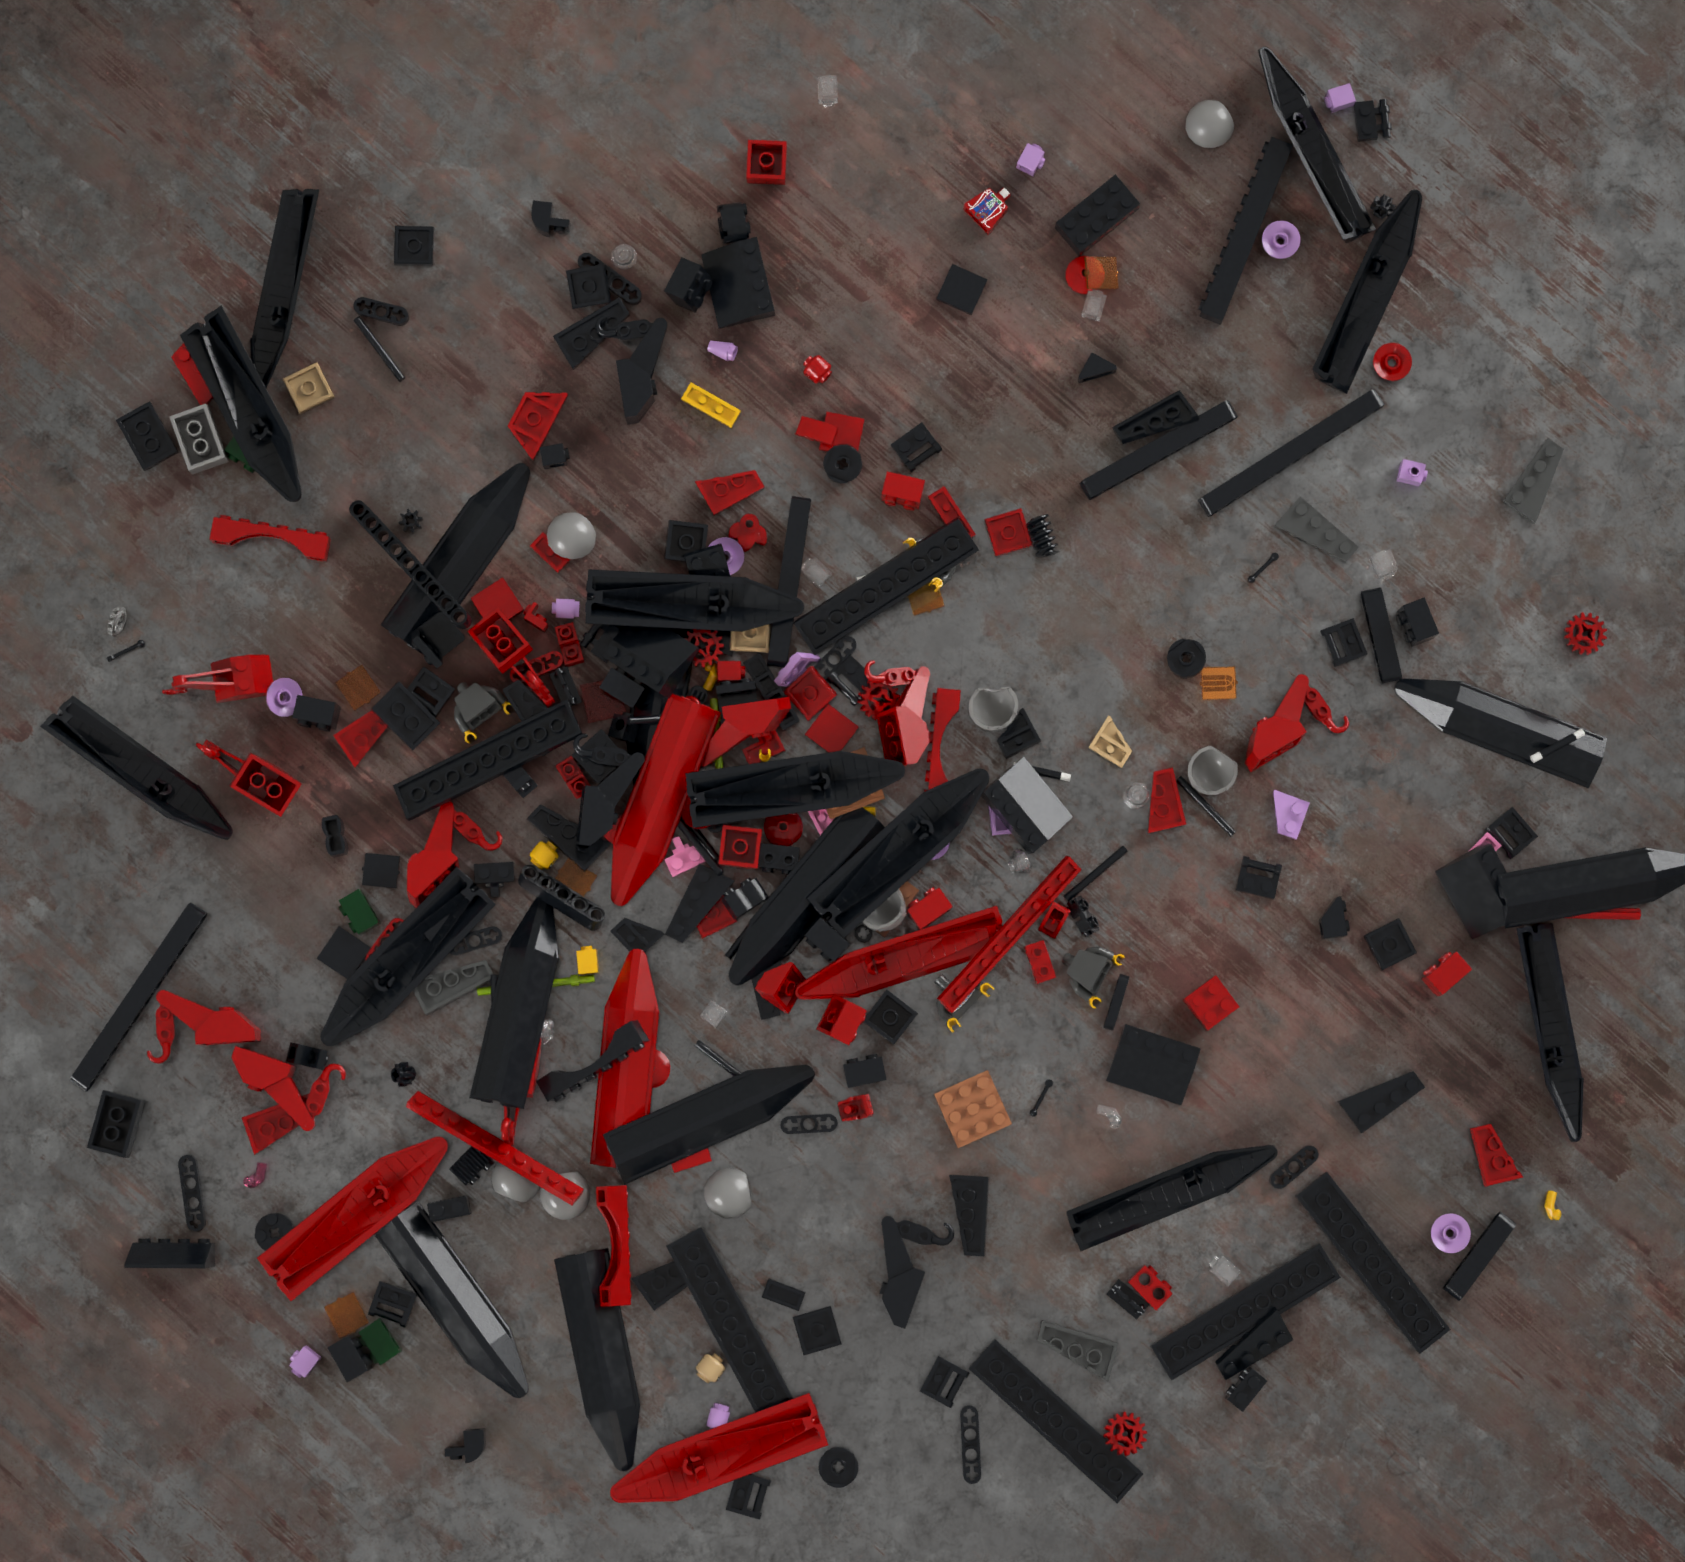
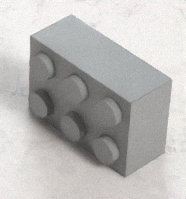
M207 404L169 416L188 471L192 475L229 462L212 412Z

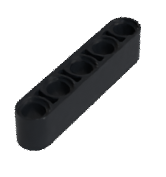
M1379 587L1361 591L1362 604L1381 683L1402 680L1401 668L1382 589Z
M528 864L522 868L518 878V883L522 888L588 930L596 931L601 927L605 918V912L601 907L534 865Z
M1502 1212L1497 1213L1447 1280L1443 1290L1460 1301L1508 1238L1516 1223Z

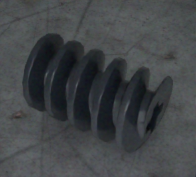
M1049 514L1032 518L1026 524L1027 528H1032L1029 530V535H1035L1031 538V542L1036 543L1033 549L1039 550L1035 553L1036 557H1048L1060 552L1053 550L1058 544L1051 543L1056 538L1055 536H1049L1053 529H1047L1051 521L1044 520Z

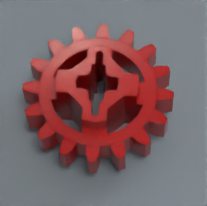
M1582 612L1579 618L1574 615L1572 617L1573 621L1569 620L1567 622L1570 627L1564 628V631L1568 632L1564 639H1569L1566 645H1573V652L1578 649L1579 655H1582L1584 651H1586L1587 655H1590L1591 649L1597 652V646H1604L1601 640L1607 639L1603 635L1607 629L1601 627L1604 621L1599 623V616L1592 618V613H1588L1585 617L1584 612ZM1583 621L1590 622V623H1592L1593 625H1587V624H1586L1585 622H1583ZM1574 627H1575V629H1576V635H1575V636H1573V629H1574ZM1588 631L1589 634L1583 637L1582 633ZM1596 631L1598 632L1597 640L1594 637ZM1578 642L1585 643L1586 646H1582Z
M693 629V633L687 631L688 639H684L691 642L695 637V646L700 647L699 639L704 645L708 644L706 646L707 654L702 649L697 653L704 656V659L696 657L693 659L695 667L700 663L705 668L706 663L713 666V660L719 661L717 655H723V652L719 649L724 648V644L719 643L722 637H716L718 634L717 630L713 633L711 630ZM701 634L709 635V636H711L712 638H709V639L703 638V637L701 636ZM716 645L715 652H714V654L711 656V655H710L711 648Z
M868 680L867 687L862 685L864 692L858 693L862 697V699L858 700V703L863 704L860 710L866 711L865 715L867 717L871 716L872 719L877 720L876 714L893 708L897 702L896 699L900 695L895 693L898 687H889L881 683H872ZM874 697H875V698H878V697L880 698V697H881V698H883V699H885V700H881V701L878 700V701H877L876 699H873V698H874Z
M1122 1412L1121 1417L1118 1413L1113 1415L1114 1419L1110 1418L1108 1420L1110 1425L1104 1426L1108 1433H1105L1103 1437H1108L1109 1439L1106 1445H1112L1111 1451L1117 1449V1455H1121L1124 1452L1125 1456H1129L1130 1451L1132 1454L1137 1453V1449L1143 1448L1141 1443L1147 1441L1143 1437V1435L1147 1434V1431L1142 1430L1145 1423H1139L1140 1417L1134 1419V1413H1130L1127 1416L1126 1412ZM1126 1421H1127V1422H1130V1423L1133 1424L1134 1426L1128 1425V1424L1126 1423ZM1114 1427L1116 1428L1115 1435H1113ZM1127 1431L1129 1435L1124 1437L1122 1433Z

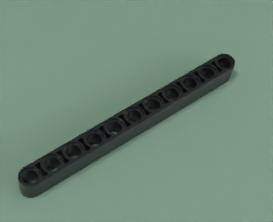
M1375 389L1368 391L1198 500L1199 504L1208 517L1212 516L1382 408L1385 405Z
M189 903L71 1076L70 1082L85 1092L92 1087L207 916L205 911L193 903Z

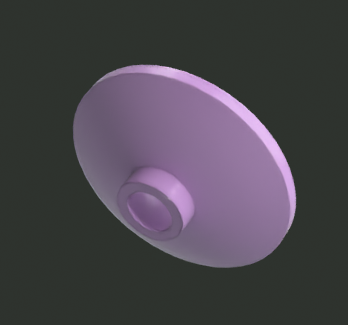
M1275 221L1265 228L1262 234V245L1264 250L1274 258H1289L1296 253L1300 246V234L1293 224L1287 221ZM1277 239H1282L1284 243L1278 244Z
M728 537L718 538L711 542L708 547L722 544L724 554L729 556L727 565L729 573L732 575L742 567L744 551L736 540Z
M279 678L272 682L267 690V705L277 716H291L294 712L297 695L303 696L302 690L294 680Z
M1444 1214L1438 1217L1432 1225L1431 1239L1434 1245L1445 1253L1460 1252L1470 1241V1227L1467 1221L1457 1214ZM1449 1229L1453 1231V1235L1451 1237H1448L1446 1235V1232Z

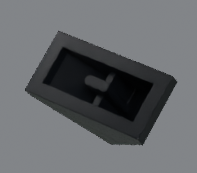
M1091 353L1078 377V383L1116 373L1117 367L1115 364Z

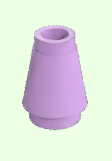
M710 341L707 350L726 361H734L738 347L734 343Z

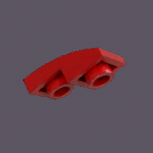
M802 416L795 435L832 446L838 427Z
M571 622L554 627L565 667L584 663L574 623Z
M571 755L555 765L576 800L581 797L582 786H591Z

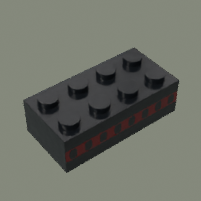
M1115 174L1058 220L1055 229L1080 257L1139 209L1140 203Z

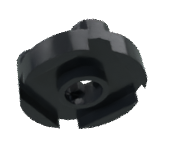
M834 445L824 457L823 466L825 472L831 480L837 483L852 481L861 472V454L851 445ZM844 458L846 463H848V467L844 466L841 469L839 468L840 464L837 462Z
M1180 639L1169 648L1167 655L1168 666L1175 675L1183 679L1194 677L1205 666L1206 652L1199 642L1190 639ZM1185 654L1188 656L1190 654L1192 656L1190 658L1191 662H1183L1182 655Z
M271 1213L262 1217L255 1228V1239L258 1245L266 1251L294 1228L293 1222L289 1217L281 1213ZM277 1227L280 1236L272 1238L270 1230Z
M833 1447L827 1450L820 1458L819 1474L829 1486L842 1488L856 1478L858 1461L855 1455L848 1449ZM837 1462H841V1465L844 1466V1470H840V1473H836V1469L833 1468V1465H836Z

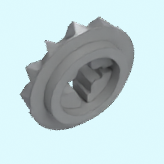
M118 605L113 609V613L110 614L107 632L111 636L119 634L125 625L127 618L125 607Z

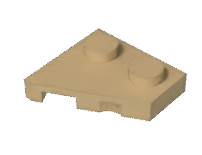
M1109 715L1088 747L1120 768L1123 767L1132 752Z

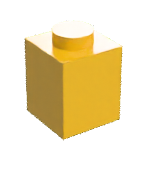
M592 946L580 947L581 950L576 951L578 974L599 973L597 949H592Z

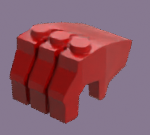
M869 1094L849 1097L838 1102L841 1121L859 1120L873 1116L874 1113L873 1108L871 1109L872 1104L869 1101Z

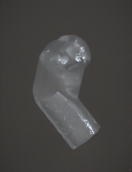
M1098 1104L1096 1114L1107 1116L1110 1120V1126L1114 1129L1119 1128L1122 1118L1117 1110L1113 1107Z

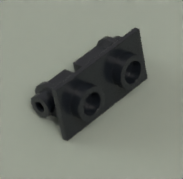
M567 666L562 669L557 668L553 673L549 674L561 702L567 699L571 707L582 702Z
M1078 896L1074 900L1067 902V909L1070 910L1072 918L1075 919L1079 916L1081 918L1080 921L1076 922V925L1082 935L1084 934L1087 937L1100 930L1098 920L1090 913L1089 904L1086 899Z
M1120 1279L1107 1292L1111 1299L1136 1320L1149 1306L1144 1299Z

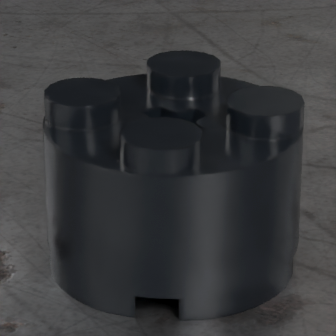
M737 202L717 205V213L720 212L721 217L718 218V226L721 239H723L722 243H734L748 239L751 229L750 223L746 222V203Z

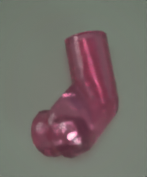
M257 1162L256 1173L250 1177L246 1176L243 1180L244 1185L248 1188H255L265 1180L267 1164Z

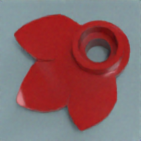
M748 513L742 516L740 522H736L730 527L729 538H738V543L743 551L746 552L752 548L755 542L765 545L767 533L765 528L759 525L757 516ZM751 520L753 526L748 527L746 521Z

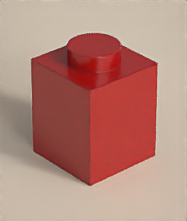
M717 661L718 683L725 681L739 683V680L745 678V666H741V661Z

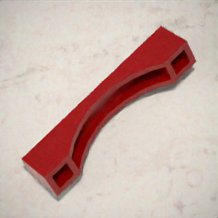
M226 515L213 518L209 539L212 543L232 546L249 538L273 537L294 545L307 559L327 562L331 539L324 532L315 531V534L307 533L308 530L296 528V531L288 530V526L277 525V527H271L269 523L258 521V524H253L248 519L239 518L236 521L231 520V517Z
M937 688V693H933L932 704L936 705L935 712H931L930 724H934L933 732L929 731V743H932V751L927 753V762L930 763V770H926L925 782H929L928 790L948 782L940 760V744L945 728L959 712L961 690Z
M627 1185L596 1187V1205L607 1223L611 1238L609 1268L599 1286L600 1306L631 1305Z

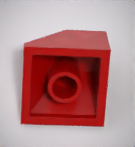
M788 962L766 971L762 978L759 979L755 989L762 998L789 1014L798 999L794 988L806 980V978L794 963Z

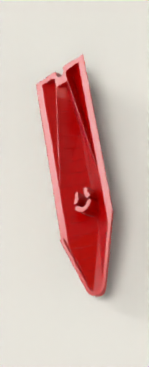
M673 693L667 699L645 756V761L641 766L613 839L611 900L617 906L627 904L665 859L689 797L687 795L685 773L699 771L721 712L711 709L709 706L691 701V699L683 696L680 697Z
M993 906L846 953L798 984L794 988L795 995L803 1000L830 999L833 994L841 998L860 997L969 962L1002 927L1001 914H999L998 907Z
M633 949L628 953L605 1005L600 1057L611 1043L614 1032L633 1020L639 1021L649 1041L644 1044L645 1047L642 1050L629 1053V1058L620 1063L618 1061L613 1063L612 1069L604 1073L602 1071L598 1073L590 1164L616 1168L615 1161L608 1151L603 1134L650 1114L659 1008L647 956L641 949Z
M434 1137L381 1157L257 1257L269 1276L277 1280V1286L290 1301L294 1300L417 1199L448 1150L447 1140L443 1137Z
M810 1393L659 1448L612 1486L610 1490L611 1498L618 1503L679 1501L828 1446L824 1428Z

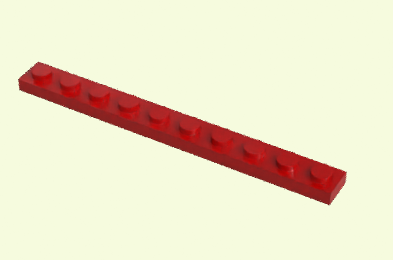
M1065 856L939 995L938 1001L949 1012L953 1013L1081 871V868L1070 856Z
M417 1091L407 1102L406 1107L568 1204L573 1206L582 1195L584 1190L582 1187L425 1094Z

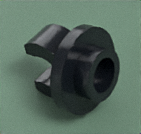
M694 686L688 692V696L696 697L701 704L707 700V691L702 686Z

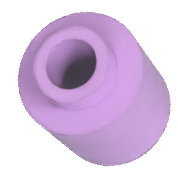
M556 599V602H552V614H556L555 618L574 619V617H579L580 601H575V599Z
M714 1403L713 1407L710 1408L706 1426L710 1427L709 1430L728 1422L729 1406Z

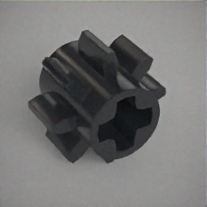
M1385 194L1380 198L1376 196L1370 207L1374 209L1373 215L1381 219L1386 216L1388 217L1396 207V205L1392 204L1393 198Z
M407 509L405 515L400 514L403 521L398 523L399 525H405L404 532H407L409 529L414 534L416 528H422L419 522L423 521V518H417L419 513L417 510L411 513ZM407 519H414L415 523L409 524Z
M408 1062L395 1064V1068L391 1071V1078L394 1082H398V1087L412 1084L416 1076L413 1066H408Z

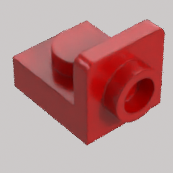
M533 602L532 605L529 604L524 610V620L545 633L549 627L546 623L547 619L538 613L536 616L534 615L539 606L536 602Z

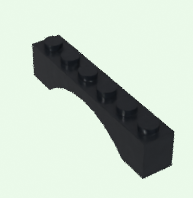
M638 1020L630 1021L614 1032L607 1050L590 1066L574 1072L551 1071L536 1082L547 1102L555 1101L557 1103L566 1098L565 1094L569 1091L573 1093L582 1087L580 1084L587 1081L588 1083L596 1079V1074L602 1071L604 1073L612 1069V1064L616 1061L620 1063L629 1058L628 1054L632 1051L638 1052L645 1047L644 1044L649 1039Z

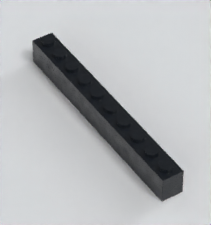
M1271 137L1270 142L1265 141L1261 151L1265 153L1262 160L1258 159L1254 170L1258 172L1255 177L1251 176L1247 186L1251 189L1248 195L1244 194L1240 204L1243 205L1242 211H1237L1233 222L1237 224L1235 229H1230L1226 240H1229V244L1227 247L1223 246L1219 257L1223 259L1221 264H1216L1212 275H1215L1213 282L1209 281L1205 291L1208 293L1206 300H1201L1198 308L1201 311L1199 317L1221 325L1293 147L1292 144Z

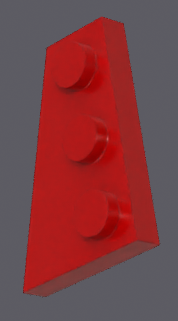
M183 343L171 358L199 404L208 405L212 401L213 396Z
M371 710L333 736L353 766L356 767L388 726Z
M1491 1124L1470 1128L1484 1186L1523 1178L1520 1171L1515 1167L1513 1159L1504 1149L1502 1141Z

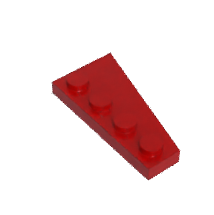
M309 1093L302 1096L305 1103L307 1101ZM279 1104L242 1117L254 1155L299 1126Z

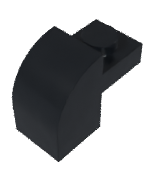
M533 200L532 220L540 234L550 237L551 230L559 234H564L565 231L570 232V220L552 218L554 208L552 202Z
M522 766L503 775L522 798L526 797L538 786Z
M290 1042L286 1062L324 1070V1066L328 1061V1051Z
M485 1428L464 1430V1446L446 1447L444 1449L445 1457L450 1456V1460L462 1459V1455H465V1463L476 1460L483 1453L486 1446Z

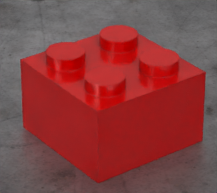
M748 140L747 183L785 185L787 141Z
M887 471L881 501H885L884 504L889 506L903 505L904 509L910 511L919 509L925 480Z
M723 825L719 866L758 870L762 829Z
M932 887L924 893L925 898L920 901L917 898L908 904L907 914L918 930L926 928L953 908L940 888L935 890Z
M1450 951L1446 952L1438 959L1439 964L1431 965L1423 972L1425 976L1421 978L1422 981L1436 997L1446 993L1472 970L1457 951L1453 953Z
M1216 975L1182 999L1206 1031L1240 1007Z
M833 994L816 1030L846 1045H850L856 1038V1031L859 1025L865 1020L867 1010Z

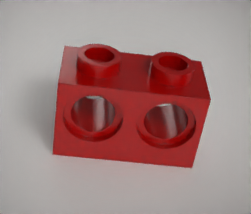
M1044 940L1025 946L1024 949L1036 985L1055 979L1056 975Z
M1143 1265L1127 1282L1154 1310H1157L1173 1294L1170 1291L1172 1287L1165 1280L1161 1282L1156 1277L1158 1273L1151 1265L1148 1267ZM1143 1273L1148 1274L1150 1278L1149 1282L1145 1285L1139 1282V1277ZM1156 1288L1163 1290V1296L1160 1299H1156L1153 1296V1291Z

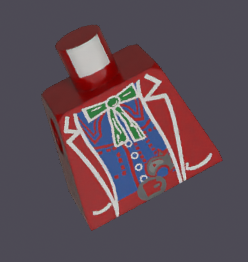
M1004 187L997 193L988 188L966 202L963 210L987 235H990L1007 213L1008 206L1004 202L1011 195Z

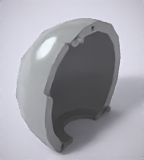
M1204 100L1198 102L1190 109L1186 117L1185 129L1188 137L1195 144L1204 148H1216L1224 145L1231 138L1234 131V122L1229 111L1221 102L1217 100Z
M577 512L562 513L555 517L548 526V545L554 553L563 558H583L595 547L596 532L591 522Z
M1001 687L998 690L978 688L971 696L968 708L970 717L977 726L986 731H1001L1010 726L1015 720L1019 704L1017 695L1010 687Z
M1213 746L1199 749L1191 757L1188 765V777L1191 785L1198 792L1206 795H1217L1227 791L1234 784L1238 775L1237 762Z
M898 889L862 923L871 930L879 932L893 930L901 925L907 914L906 904L901 891Z
M498 1161L492 1170L491 1182L494 1191L513 1200L527 1202L540 1189V1186Z
M723 1168L708 1178L704 1187V1199L707 1207L715 1215L722 1218H736L750 1209L751 1199L745 1172L736 1168Z
M579 1172L560 1174L584 1189L582 1195L573 1206L545 1189L540 1188V1201L543 1208L551 1216L560 1220H567L579 1216L586 1209L590 1199V1188L586 1179Z

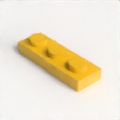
M690 382L681 398L682 401L731 429L741 413V410Z

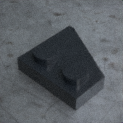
M1024 708L1020 709L1015 720L997 740L1006 759L1041 742Z
M627 918L621 920L611 930V933L629 952L633 949H641L647 952L665 935L660 930Z

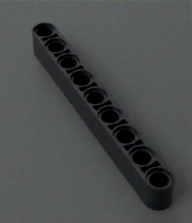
M1226 400L1199 415V420L1175 428L1082 480L1079 484L1088 500L1094 499L1238 418L1230 401Z
M796 496L791 498L778 586L779 591L794 597L798 595L811 506L810 498ZM794 618L773 623L767 666L784 668L787 665Z
M360 500L352 502L349 511L360 525L459 629H467L472 623L470 614L364 502ZM364 508V511L357 515L358 509ZM376 521V525L373 528H369L370 523ZM386 534H389L388 539L386 541H382V537ZM401 547V552L398 555H394L395 550ZM410 561H414V565L411 568H407V564ZM426 574V579L423 582H420V577ZM435 588H439L438 594L432 595V591ZM452 601L451 607L445 609V604ZM460 615H465L464 620L458 623V617Z

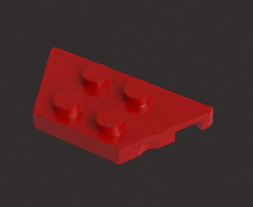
M525 392L508 424V428L532 460H535L540 447H542L568 397V393Z

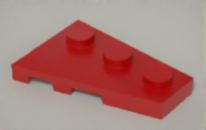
M755 470L695 481L714 516L765 488Z
M1173 767L1153 772L1148 834L1186 825Z

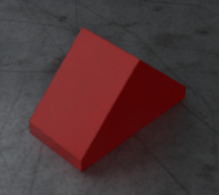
M1053 901L1038 930L1055 939L1070 910Z

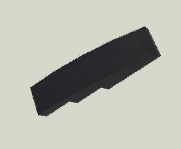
M760 653L743 662L764 700L786 697L781 687L774 682L775 677ZM792 706L780 723L782 730L800 721Z

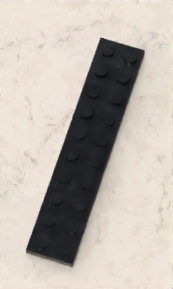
M957 517L801 616L793 624L813 654L816 655L926 585L933 578L940 576L970 557L979 549Z
M566 699L393 785V788L406 819L411 821L574 740L583 733L571 705Z
M1325 1172L1295 1196L1419 1354L1451 1330L1328 1172Z
M702 1227L666 1245L755 1413L793 1399Z
M1318 1243L1152 1344L1151 1348L1172 1381L1238 1341L1246 1332H1251L1261 1318L1265 1319L1271 1313L1270 1310L1274 1306L1279 1314H1282L1341 1277L1321 1244Z
M996 1339L991 1342L968 1368L1117 1504L1143 1475L1123 1454L1117 1455V1449L1111 1451L1112 1445H1106L1107 1440Z

